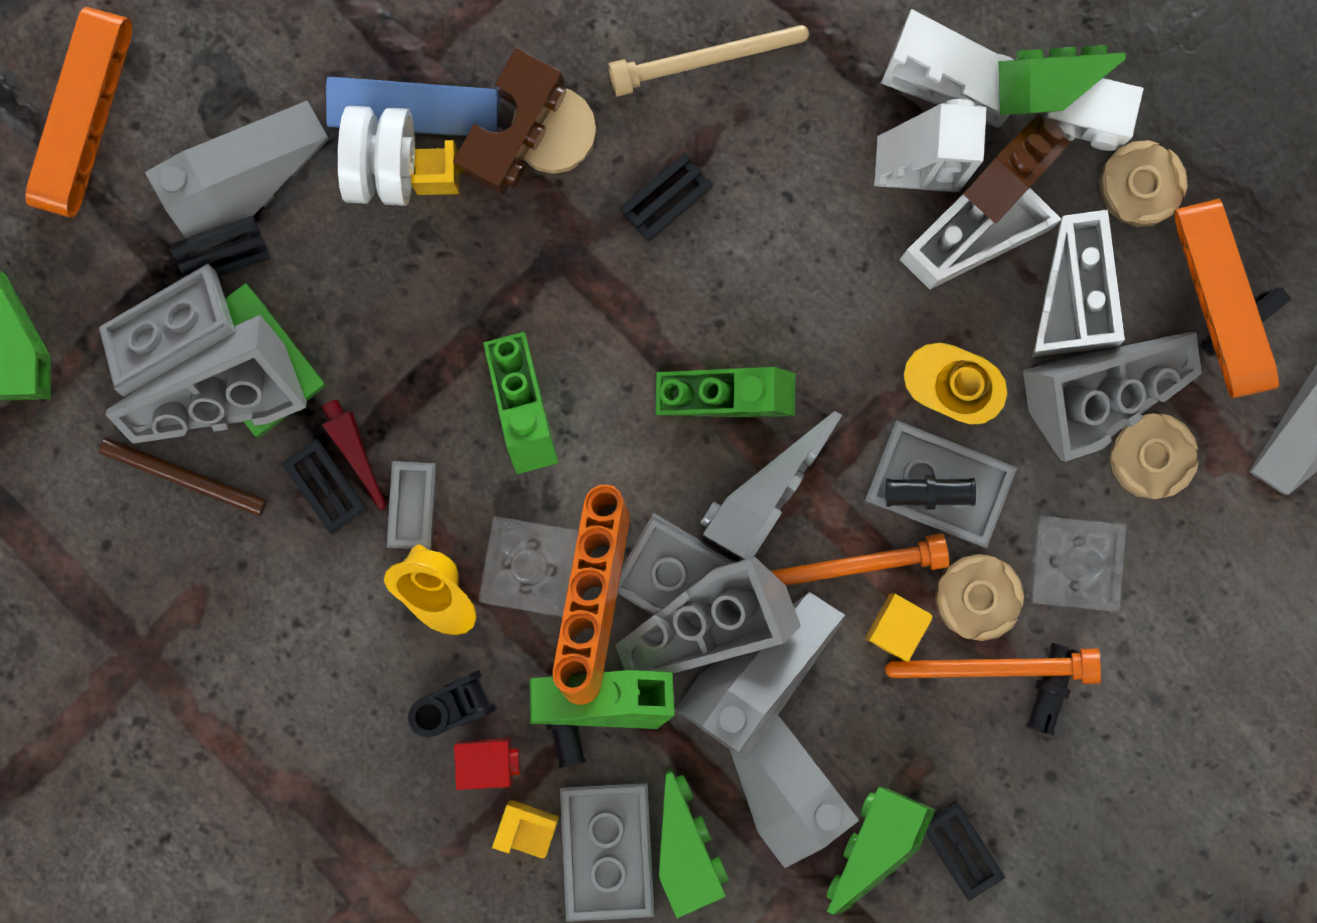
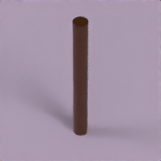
M104 438L100 444L99 454L257 516H261L266 507L267 501L109 438Z

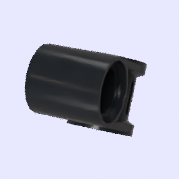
M480 670L443 686V689L416 701L408 714L409 726L413 732L421 737L437 736L456 726L466 725L496 711L495 704L489 703L479 681L482 676ZM465 688L468 689L469 694H470V696H471V698H472V700H473V703H474L475 707L472 706L471 701H470V699H469V697H468V695H467V692H466ZM432 704L438 707L442 716L438 727L426 728L420 723L418 713L423 705Z

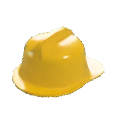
M939 342L926 344L914 351L906 362L904 380L906 388L913 399L957 421L970 425L986 423L995 418L1005 405L1008 394L1006 380L1000 370L982 356L954 345Z
M418 544L411 549L403 562L394 564L386 570L384 583L387 589L431 629L443 634L459 635L467 633L474 627L477 618L475 607L468 596L458 587L459 573L456 564L446 555L428 550L423 545Z

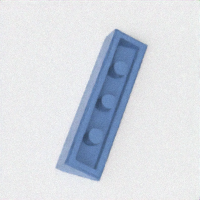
M327 77V126L340 128L341 117L345 107L367 106L371 107L378 122L381 114L387 108L410 109L413 116L415 134L467 137L473 124L490 132H498L500 97L496 89Z

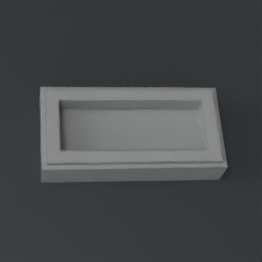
M392 461L387 548L412 549L420 544L428 550H432L437 477L436 463Z

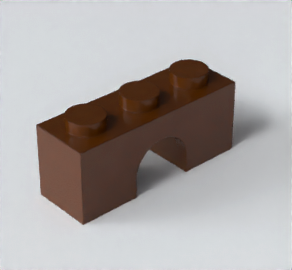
M515 47L495 84V88L500 98L512 103L518 109L517 117L508 129L501 132H490L473 124L453 160L458 172L502 195L505 194L508 186L514 188L525 170L526 165L522 161L528 149L535 150L545 134L546 126L542 125L550 110L553 112L558 110L566 95L567 89L563 87L562 71Z
M1038 114L995 157L963 195L997 224L1071 142L1064 137L1062 129L1055 122L1044 119Z

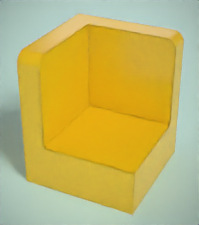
M445 140V148L415 149V174L411 175V185L417 195L460 194V172H458L453 163L458 153L454 140Z
M889 594L864 639L895 657L909 662L932 620V615L897 594Z
M510 799L506 805L492 848L509 853L513 848L539 858H545L560 816Z

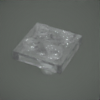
M493 516L478 602L563 617L579 531ZM531 539L539 541L540 547L537 551L528 549V547H536L537 545L536 542L528 543ZM508 557V558L504 561V565H505V566H509L510 563H511V569H505V568L503 567L502 562H503V559H504V558ZM554 564L557 567V574L551 577V574L554 573L553 567H550L546 574L547 565ZM522 583L532 585L522 587L523 591L532 590L529 594L525 595L520 591V586Z
M1037 516L1035 518L1029 603L1120 612L1126 524ZM1076 536H1079V537L1082 538V539H1077L1076 541H1073V539H1074ZM1083 544V546L1074 547V545ZM1052 556H1055V558L1052 561L1053 565H1058L1060 562V565L1057 568H1053L1049 564V560ZM1071 580L1079 582L1072 586L1074 589H1079L1078 591L1073 592L1069 588Z

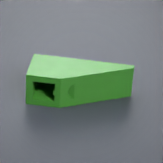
M1107 45L1081 47V55L1076 56V47L1049 49L1048 58H1044L1043 49L1016 51L1017 60L998 62L1000 115L1063 111L1126 59V52L1107 54Z
M0 271V401L51 399V356L6 273Z
M525 332L483 342L506 447L516 474L558 464L553 437Z
M777 367L657 372L656 415L708 417L795 416L796 373Z
M640 670L604 672L598 696L593 701L584 705H577L568 701L556 687L553 676L531 678L529 680L530 724L658 729L675 716L673 672ZM587 674L572 675L568 680V687L574 688L582 685Z
M671 767L665 773L659 878L675 916L679 918L726 897L722 884L730 880L720 857L711 859L705 843L712 839L702 815L696 818L692 816L687 802L693 800L694 797L684 774L676 777Z
M878 787L876 794L870 792L861 810V816L865 820L859 835L853 833L844 851V858H847L848 862L842 876L837 874L828 889L827 899L831 900L827 912L831 914L844 913L917 853L935 809L888 788Z

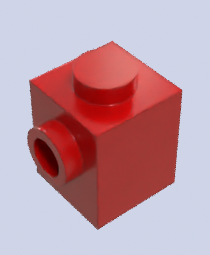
M511 738L462 740L454 744L456 790L510 787L513 783V775H520L519 748H512Z

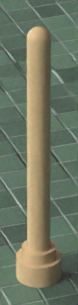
M799 25L636 65L634 61L627 63L625 59L608 63V70L613 91L616 97L633 93V88L640 87V82L802 43L808 39L809 31L805 26Z

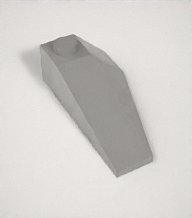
M1187 332L1059 359L1023 370L1029 413L1058 458L1065 462L1102 450L1112 442L1111 437L1126 425L1131 427L1142 419L1141 414L1158 401H1167L1202 374L1197 332Z
M1317 363L1249 473L1284 495H1289L1317 472Z
M752 557L715 568L615 644L625 670L677 673L784 644L801 627L786 585L758 559Z
M808 592L793 604L801 627L784 644L715 662L699 674L675 708L677 713L744 760L749 758L846 618L843 613L811 592Z
M779 715L747 760H744L730 750L757 832L784 868L825 848L859 821Z

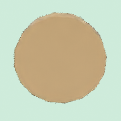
M567 89L556 112L550 110L542 124L546 126V131L540 144L535 150L529 148L523 160L537 171L551 174L571 171L580 162L584 161L586 156L588 157L593 150L597 133L593 112L586 101L572 90ZM516 108V110L514 111V115H513V119H512V124L514 123V121H515V119H516V117H517V112H518V109H517V108Z
M1150 140L1131 142L1116 150L1103 165L1099 178L1100 197L1108 212L1120 222L1135 227L1154 226L1171 217L1175 213V209H1178L1181 205L1188 187L1186 170L1178 155L1170 149L1166 150L1164 147L1159 146V143Z
M1154 413L1141 415L1142 419L1132 427L1126 425L1113 438L1109 455L1112 472L1121 486L1137 497L1154 500L1174 496L1189 485L1197 472L1199 461H1197L1196 450H1198L1196 438L1184 423L1173 416Z
M975 554L961 557L945 569L937 582L935 601L938 614L948 629L962 638L985 641L999 638L1013 628L1023 607L1024 594L1021 581L1010 565L996 557Z

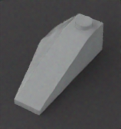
M304 101L184 150L149 169L145 174L165 210L186 239L249 216H254L262 206L266 207L274 199L273 195L290 176H295L329 138L309 102ZM238 236L197 249L195 253L200 254L212 250L213 247L225 244Z
M258 315L234 326V334L135 390L108 408L106 416L134 444L185 436L187 430L212 426L214 432L228 430L229 424L245 420H252L254 426L269 424L306 408V399L285 344L263 317Z
M836 411L831 413L729 495L722 505L713 502L700 524L707 527L702 536L740 561L754 557L782 513L780 509L784 503L788 502L805 475L803 473L808 466H811L842 415Z

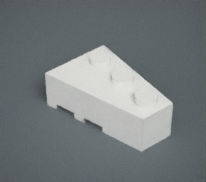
M911 9L898 37L881 84L937 105L947 104V101L952 99L971 100L974 102V106L987 107V124L1000 128L1009 115H1000L998 62L1014 59L1006 55L997 54Z
M952 99L947 101V104H939L877 136L874 186L959 192L984 159L987 107L974 106V102L967 99Z
M1031 188L1025 192L997 224L962 195L906 250L900 261L929 289H932L1050 231L1062 219Z
M1108 210L1065 215L1062 217L1032 358L1119 347L1124 342L1125 337Z

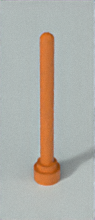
M940 533L925 536V540L918 541L915 547L771 570V572L787 586L919 563L921 567L929 566L930 570L948 568L949 555L944 534Z
M1099 648L1080 649V653H1071V658L890 661L885 666V673L890 678L1072 676V680H1081L1082 684H1101V661Z

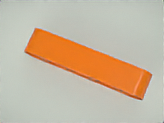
M84 7L80 11L28 179L25 198L29 207L73 218L79 212L131 42L132 22L130 18L90 7Z
M1217 198L1175 209L1174 216L1178 236L1230 397L1234 399L1277 389L1279 387V377L1275 360L1222 201Z
M607 484L592 488L584 500L553 666V681L556 687L568 701L577 705H584L593 701L601 689L630 524V512L620 491L614 486ZM607 505L617 506L611 515L598 516L603 507ZM602 545L610 546L604 556L600 558L591 557L595 548ZM597 586L602 587V591L597 598L588 601L583 600V596L588 589ZM589 628L594 629V635L588 642L582 644L575 643V639L580 631ZM579 671L587 672V677L582 685L574 688L568 687V680L572 674Z

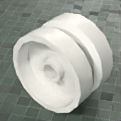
M345 107L341 117L338 139V179L342 199L345 203L367 204L373 198L377 189L378 196L384 205L406 206L412 194L411 175L414 174L415 132L410 109L387 108L381 114L378 122L371 107Z

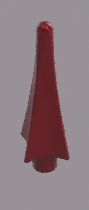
M338 399L324 404L321 407L329 421L322 424L323 428L351 464L368 490L376 507L379 510H384L386 502L370 467L353 411L344 413Z

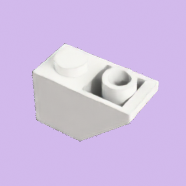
M1102 78L1065 110L1047 112L1043 118L1055 122L1062 129L1064 137L1069 141L1075 138L1091 141V146L1096 149L1113 151L1123 147L1133 137L1143 88Z

